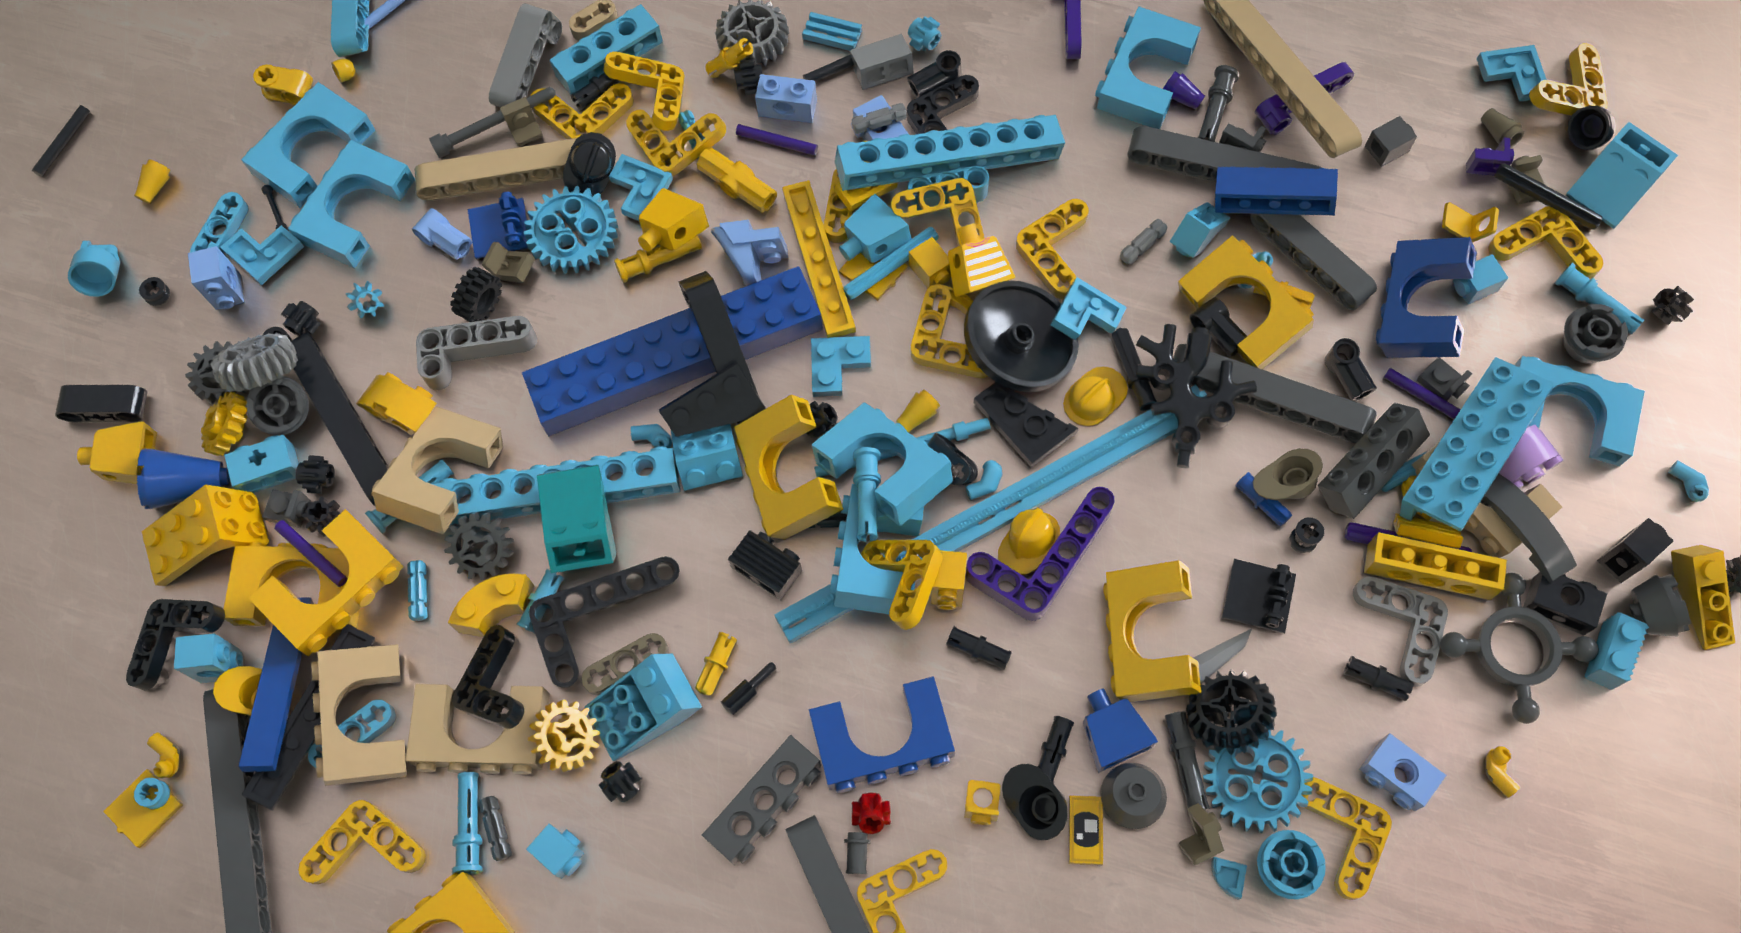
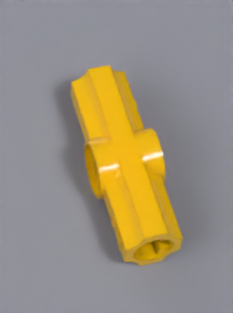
M712 147L705 149L700 154L699 160L696 163L697 169L716 181L729 197L733 199L739 197L761 213L764 211L768 212L774 205L777 191L756 178L753 171L741 161L734 163Z

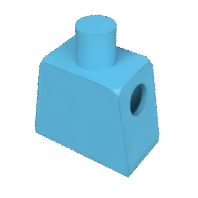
M874 194L845 221L844 228L848 241L839 246V250L848 261L861 253L871 263H875L912 239L909 225L900 216L893 213L892 209L880 197Z

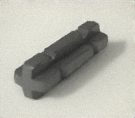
M494 796L485 797L479 800L478 804L480 812L485 815L482 819L488 842L492 844L490 850L494 860L502 861L512 855L510 844L506 842L508 837L502 814L498 812L500 809L498 799Z

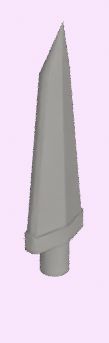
M1252 629L1194 657L1199 664L1200 684L1204 682L1205 676L1210 677L1246 646Z

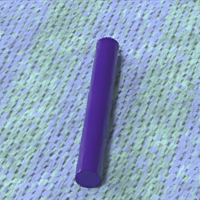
M738 124L736 128V135L814 156L818 150L817 144Z
M1389 368L1383 377L1452 419H1455L1461 410L1392 368Z
M284 520L279 521L275 525L274 529L334 584L341 587L347 582L348 578Z

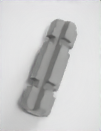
M903 103L892 105V109L886 107L866 113V117H863V115L853 117L852 127L856 134L863 133L869 127L872 130L892 124V120L896 122L905 120L907 112Z
M1160 219L1154 220L1149 225L1150 228L1143 230L1131 241V245H1127L1121 251V260L1128 265L1134 263L1138 259V255L1141 256L1156 242V239H1160L1166 233L1167 225Z

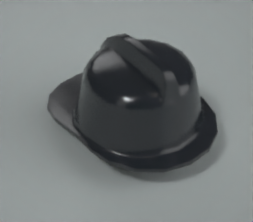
M590 132L581 135L575 140L563 171L564 185L567 186L569 192H573L574 188L579 186L582 194L587 188H590L592 197L597 193H603L616 159L614 145L607 137L600 133Z
M1019 764L1011 768L1005 775L1002 784L1003 798L1011 812L1031 837L1038 840H1050L1058 836L1064 829L1067 821V802L1064 795L1039 767L1032 764Z

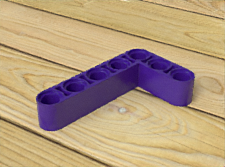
M1095 487L1089 491L1030 580L988 553L976 552L968 558L966 564L967 581L1028 621L1039 620L1046 613L1109 518L1115 502L1113 493L1105 487ZM1100 500L1105 503L1106 508L1097 509L1091 502ZM1084 524L1090 529V532L1087 534L1079 533L1075 526ZM1069 549L1073 552L1074 557L1070 559L1063 558L1058 551ZM975 565H984L988 572L978 575L973 572L972 568ZM1046 573L1054 574L1058 581L1053 584L1046 583L1042 579V575ZM1008 581L1014 585L1015 589L1005 592L999 588L998 584ZM1035 598L1041 603V606L1037 609H1031L1025 604V600Z

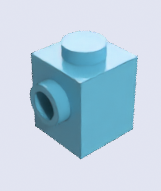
M1491 254L1475 262L1473 279H1453L1456 292L1465 299L1467 304H1471L1498 292L1507 281L1508 276L1494 255Z
M548 824L526 849L553 875L560 879L565 875H572L582 862L580 858L584 854L577 847L581 841L567 829L561 833L551 824Z

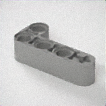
M526 3L522 4L519 8L490 88V104L502 107L527 97L546 42L555 45L561 37L562 23L551 11Z
M523 316L427 328L422 330L416 339L418 373L429 388L442 390L449 386L452 380L451 362L527 352L535 347L537 336L529 320ZM497 335L493 340L487 341L489 337ZM467 339L464 344L458 345L460 341ZM435 343H438L436 347L429 349L430 346H432ZM440 369L438 373L430 376L434 370Z

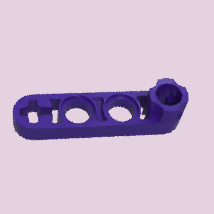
M1064 0L1066 59H1080L1082 46L1080 0Z
M1341 62L1314 75V77L1330 94L1348 84L1353 79L1355 73L1346 62ZM1277 94L1263 101L1255 110V114L1270 134L1276 135L1282 132L1292 122V118L1289 115L1292 113L1291 110Z

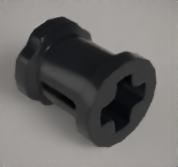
M1307 517L1300 520L1290 534L1291 547L1299 553L1312 552L1323 539L1324 527L1315 518ZM1305 532L1310 535L1309 539L1303 536Z

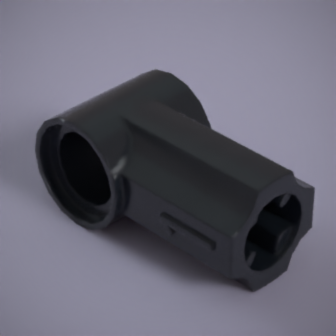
M943 51L938 55L936 62L907 77L908 84L915 97L918 98L962 76L961 58L955 51Z
M1216 297L1210 299L1189 317L1194 328H1206L1210 331L1209 335L1212 336V340L1228 357L1238 353L1237 344L1247 337L1230 318L1226 305Z
M1343 338L1336 341L1325 357V364L1331 372L1336 373L1350 400L1357 401L1374 392L1377 387L1359 358L1360 349L1357 343L1351 339ZM1337 352L1343 353L1348 360L1339 358Z

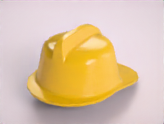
M1103 366L1091 369L1078 379L1065 394L1063 402L1065 413L1071 421L1078 425L1092 426L1099 424L1117 409L1127 397L1128 387L1125 378L1113 368Z
M1038 507L1035 510H1025L1017 514L1011 522L1010 530L1000 544L998 560L1021 575H1027L1035 571L1060 536V526L1057 520L1050 514L1044 513Z
M238 666L228 669L221 674L214 684L213 694L216 702L223 709L251 716L262 669Z

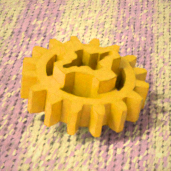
M231 391L230 393L225 392L224 397H219L217 405L214 404L213 407H209L205 414L204 425L201 428V440H204L201 447L204 448L205 452L216 456H223L225 451H230L231 444H235L236 441L239 442L243 436L245 422L248 419L246 414L247 407H245L247 400L244 399V396Z
M566 699L557 702V704L552 702L546 705L545 710L535 714L539 721H535L529 726L532 730L536 731L534 735L528 737V741L536 742L537 745L531 750L532 754L540 752L542 756L539 763L543 764L550 761V770L552 771L559 769L560 766L562 772L572 770V766L574 769L584 766L583 761L593 758L589 750L596 749L599 746L597 742L593 741V737L599 735L600 731L592 730L591 726L597 720L596 718L588 720L586 716L589 709L585 708L579 711V703L577 701L568 705ZM562 715L558 722H550L554 716ZM571 749H579L573 756L566 757L571 752Z

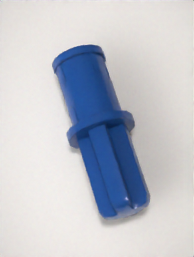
M1250 472L1246 473L1235 486L1250 498L1255 504L1254 507L1256 509L1260 508L1277 525H1284L1291 518V512L1278 500L1265 499L1259 496L1254 490V477Z

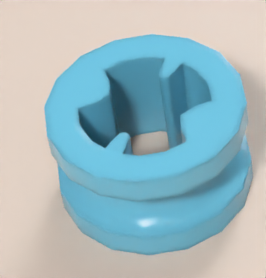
M155 778L142 780L134 790L135 801L140 806L149 809H158L164 806L170 797L169 786L164 781ZM151 787L158 789V792H154V794H157L154 800L146 798V795H150L148 790Z

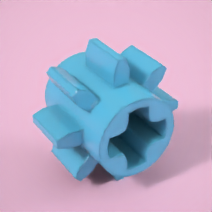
M932 17L916 18L908 29V35L912 39L909 44L918 51L921 49L923 51L934 49L942 36L937 29L940 23Z
M369 281L365 283V287H360L358 284L353 283L355 288L353 292L345 294L352 301V303L348 304L347 308L350 311L358 308L357 314L360 318H363L365 313H370L375 317L377 307H384V304L378 300L382 291L380 289L371 291L372 284ZM367 294L371 298L370 302L366 301L361 304L359 298H365Z

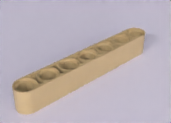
M577 138L419 164L414 169L417 197L430 201L563 179V171L568 155Z

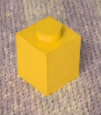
M933 237L909 251V266L927 289L932 285H944L949 281L951 271L948 255Z

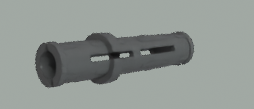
M1180 711L1167 714L1165 719L1172 742L1169 746L1171 752L1175 754L1187 807L1189 808L1199 803L1204 810H1208L1210 808L1194 750L1196 742L1191 738L1186 712Z

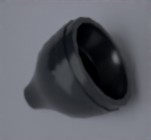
M1589 105L1579 109L1572 115L1567 131L1569 139L1575 146L1581 149L1593 150L1602 147L1611 140L1615 133L1616 123L1614 116L1606 108Z

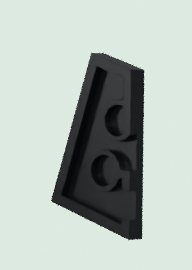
M736 361L660 408L659 412L674 435L678 437L747 420L765 410L766 406Z
M997 382L974 397L973 403L1031 468L1078 432L1076 426L1071 423H1064L1057 419L1052 412L1040 409L1028 402V398Z

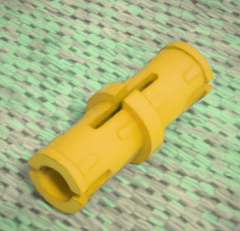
M742 38L733 46L723 48L716 58L706 63L705 68L708 75L717 70L710 77L718 78L728 69H735L741 60L753 53L751 42L742 47L748 41Z

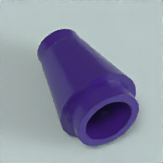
M1176 71L1163 87L1164 90L1173 92V100L1195 110L1205 98V95L1183 73L1180 75Z

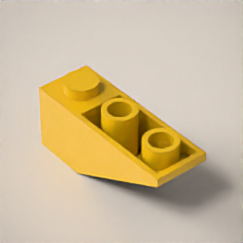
M1704 545L1672 550V565L1674 578L1678 583L1677 588L1682 600H1685L1690 620L1702 649L1707 650L1735 644L1724 551Z

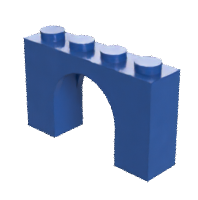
M1470 237L1397 241L1396 252L1391 254L1390 260L1392 268L1391 278L1386 280L1387 300L1381 307L1382 327L1376 333L1377 345L1381 347L1386 358L1460 357L1464 329L1457 315L1418 316L1407 311L1412 295L1429 282L1446 279H1473L1477 252Z
M934 676L903 684V694L912 723V731L906 744L891 755L872 756L862 752L854 745L847 730L840 701L809 709L829 791L836 789L837 793H843L855 789V784L868 781L869 785L887 780L886 775L899 772L900 776H906L918 772V767L931 764V767L934 768L950 763L949 758L954 757L955 749Z

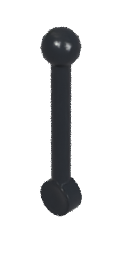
M268 184L264 185L261 190L267 196L277 222L276 229L282 225L288 230V226L282 222L272 196L273 188Z

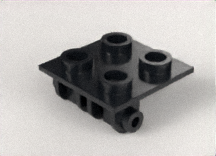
M1234 559L1222 618L1285 634L1296 574L1289 571L1290 567L1284 564H1278L1277 568L1274 569Z

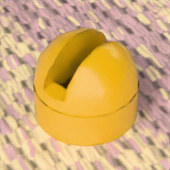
M338 59L331 62L333 71L341 83L350 80L354 76L355 68L350 60Z

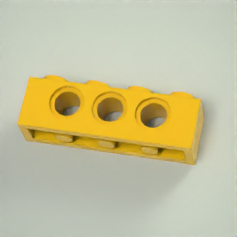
M1378 532L1368 543L1364 573L1492 600L1504 590L1507 560Z

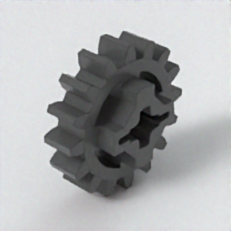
M216 341L212 349L205 345L203 346L204 353L202 355L199 353L193 354L197 359L196 362L187 364L192 372L185 374V377L191 381L188 387L201 400L206 399L210 404H214L216 399L219 400L220 396L224 397L225 392L230 393V391L222 389L215 380L211 362L220 351L226 350L228 346H231V342L227 341L223 347Z
M473 512L469 518L466 515L459 518V524L455 523L449 527L454 534H450L444 539L451 543V546L444 550L445 553H452L453 558L448 563L450 565L459 564L458 574L467 570L468 579L476 577L477 574H479L481 580L489 577V573L492 576L500 573L499 567L505 568L509 564L504 557H510L514 553V551L507 548L508 545L514 542V539L506 538L505 536L510 530L509 527L501 529L499 525L502 519L497 518L494 521H490L491 517L488 512L483 514L481 518L478 512ZM480 527L486 528L490 532L483 531ZM485 540L488 541L481 549L471 551L476 546L475 544L482 543ZM496 542L498 545L497 554L495 552Z

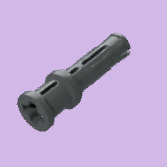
M1221 65L1215 69L1214 76L1216 79L1214 85L1208 91L1210 102L1198 136L1200 139L1205 140L1208 137L1209 141L1215 142L1225 106L1233 99L1232 88L1240 75L1237 69L1227 65Z

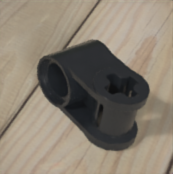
M936 432L927 445L937 453H943L950 460L953 478L951 484H971L978 475L976 463L961 452L949 439ZM958 466H963L961 470L964 473L963 477H958L960 473L957 469Z

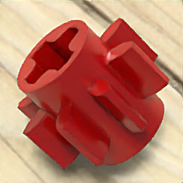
M879 793L862 794L858 802L852 801V825H859L862 833L876 834L883 829L884 824H891L890 801L883 802Z

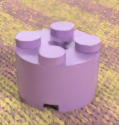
M1532 425L1526 429L1499 474L1520 489L1524 486L1522 481L1528 482V484L1535 482L1545 475L1542 470L1543 468L1548 471L1560 464L1563 459L1544 433L1536 425Z

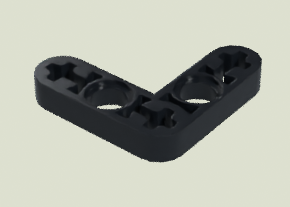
M963 75L912 100L907 106V121L916 134H922L930 129L938 131L947 130L940 119L977 99L979 93L978 80L971 75ZM939 97H946L950 100V103L946 106H940L935 101ZM918 110L919 113L924 112V123L921 116L919 114H914V111Z
M159 599L153 602L145 616L127 670L126 681L128 685L144 691L153 688L160 677L174 631L213 633L222 626L225 620L224 609L208 601ZM189 609L186 620L182 622L184 613ZM202 615L209 616L208 618L202 620ZM157 638L154 648L150 651L153 640Z
M495 625L486 632L452 696V704L457 709L506 729L517 726L524 715V706L521 702L509 695L491 689L514 645L515 636L511 631L501 625ZM488 663L485 671L480 675L481 669ZM492 699L490 706L484 711L485 705ZM503 708L509 710L507 714L501 713Z

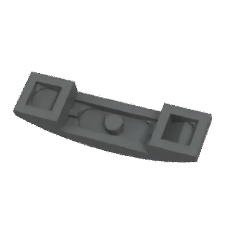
M1498 473L1480 503L1491 507L1531 551L1532 555L1529 557V560L1551 584L1577 566L1575 559L1559 532L1540 508L1516 485Z

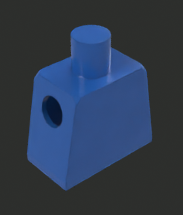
M1104 688L1087 696L1094 713L1085 717L1083 726L1098 773L1154 748L1158 743L1155 735L1128 699L1112 704Z

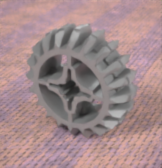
M738 0V6L736 7L729 4L728 12L722 11L721 19H718L715 35L720 51L725 47L733 46L740 39L745 38L748 41L742 47L751 42L753 53L741 61L753 59L754 66L757 63H762L766 67L768 59L775 62L776 54L783 55L784 47L788 43L789 27L787 26V19L781 13L779 7L774 8L771 1L764 4L762 0L757 2L748 0L747 3H742Z
M268 333L263 336L248 337L246 340L238 341V343L228 346L226 350L220 351L212 359V373L222 389L239 392L244 389L251 390L252 388L272 383L276 379H281L284 374H289L298 361L297 352L286 335Z

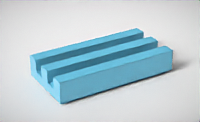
M810 12L809 21L807 20L806 29L802 32V38L850 51L856 48L862 32V24ZM812 30L824 32V33H827V35L821 34V33H817V32H813ZM840 36V37L852 39V41L846 40V39L837 38V37Z

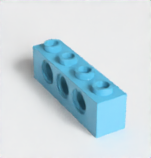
M640 4L626 11L624 15L614 21L603 25L601 29L591 35L580 39L579 42L568 49L557 53L556 56L550 59L554 74L571 95L589 84V79L594 76L599 77L604 73L605 57L610 52H621L640 57L661 44L663 40L660 28Z

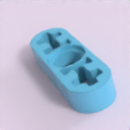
M229 192L220 197L192 244L190 253L217 246L224 254L220 247L237 232L248 213V205L240 194ZM226 225V229L222 234L213 235L215 227Z
M373 700L338 725V728L345 735L348 729L358 727L360 737L356 742L370 743L393 725L396 719V712L387 702ZM377 709L385 711L382 714L384 719L381 722L375 719L376 714L374 712ZM361 720H364L369 723L367 724V726L371 728L370 731H368L365 725L360 723ZM314 743L308 752V760L316 768V758L322 757V745Z

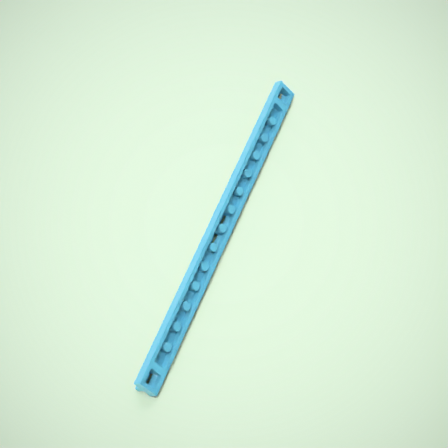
M1196 385L1191 387L1192 392L1196 396L1201 398L1207 397L1205 390L1200 391ZM1150 409L912 540H930L942 551L959 552L1010 524L1020 512L1035 510L1037 507H1041L1172 435L1178 429L1177 418L1171 412L1153 416ZM1017 501L1019 502L1018 504L1005 510V508ZM992 515L991 519L981 523L980 525L978 524V522ZM907 550L898 555L896 562L902 560ZM831 584L774 614L790 644L853 610L834 606L836 594L829 593ZM803 618L806 619V620H804L803 622H801V623H799V624H797V625H795V626H793L792 628L789 629V626H790V625H792V624H794V623L800 621V620L803 619Z

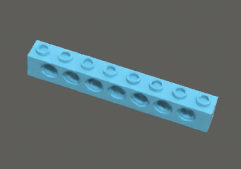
M1038 115L1028 119H1011L1007 122L983 123L972 127L959 126L944 131L931 130L922 134H903L899 137L875 138L871 141L859 143L847 142L837 146L835 165L842 191L905 182L921 175L970 166H981L987 170L1059 159L1065 145V140L1056 115Z
M655 447L649 452L642 453L627 451L621 453L620 456L609 458L607 456H594L590 460L582 462L566 460L561 462L560 465L555 466L534 465L528 470L521 471L506 469L501 471L500 474L495 475L474 474L468 479L461 480L446 478L440 480L439 483L433 484L456 492L459 513L450 526L455 523L459 524L458 519L465 515L469 518L473 512H478L480 518L483 514L490 513V521L497 518L506 519L541 513L537 482L538 474L599 465L607 503L681 492L674 450L667 447ZM645 468L653 469L651 474L647 476L639 475ZM614 473H623L620 479L615 481L609 480ZM532 486L528 493L520 494L523 487ZM501 490V494L497 498L489 499L494 491ZM471 495L467 502L459 503L463 496Z

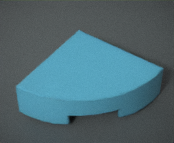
M1213 857L1211 867L1215 881L1226 894L1240 900L1242 898L1247 865Z

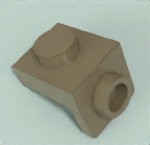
M493 242L482 262V266L492 275L500 278L501 281L523 283L530 272L535 258L529 252L508 251L499 242Z
M1199 803L1187 808L1195 834L1179 842L1181 850L1194 865H1198L1224 851L1218 833L1222 828L1213 812L1207 813Z

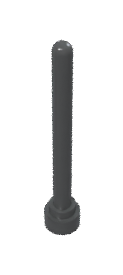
M548 87L526 99L530 107L533 108L554 98L556 91L552 87ZM500 110L448 136L446 133L443 135L439 133L430 137L429 140L438 157L442 158L450 154V150L454 149V145L504 122L505 119Z

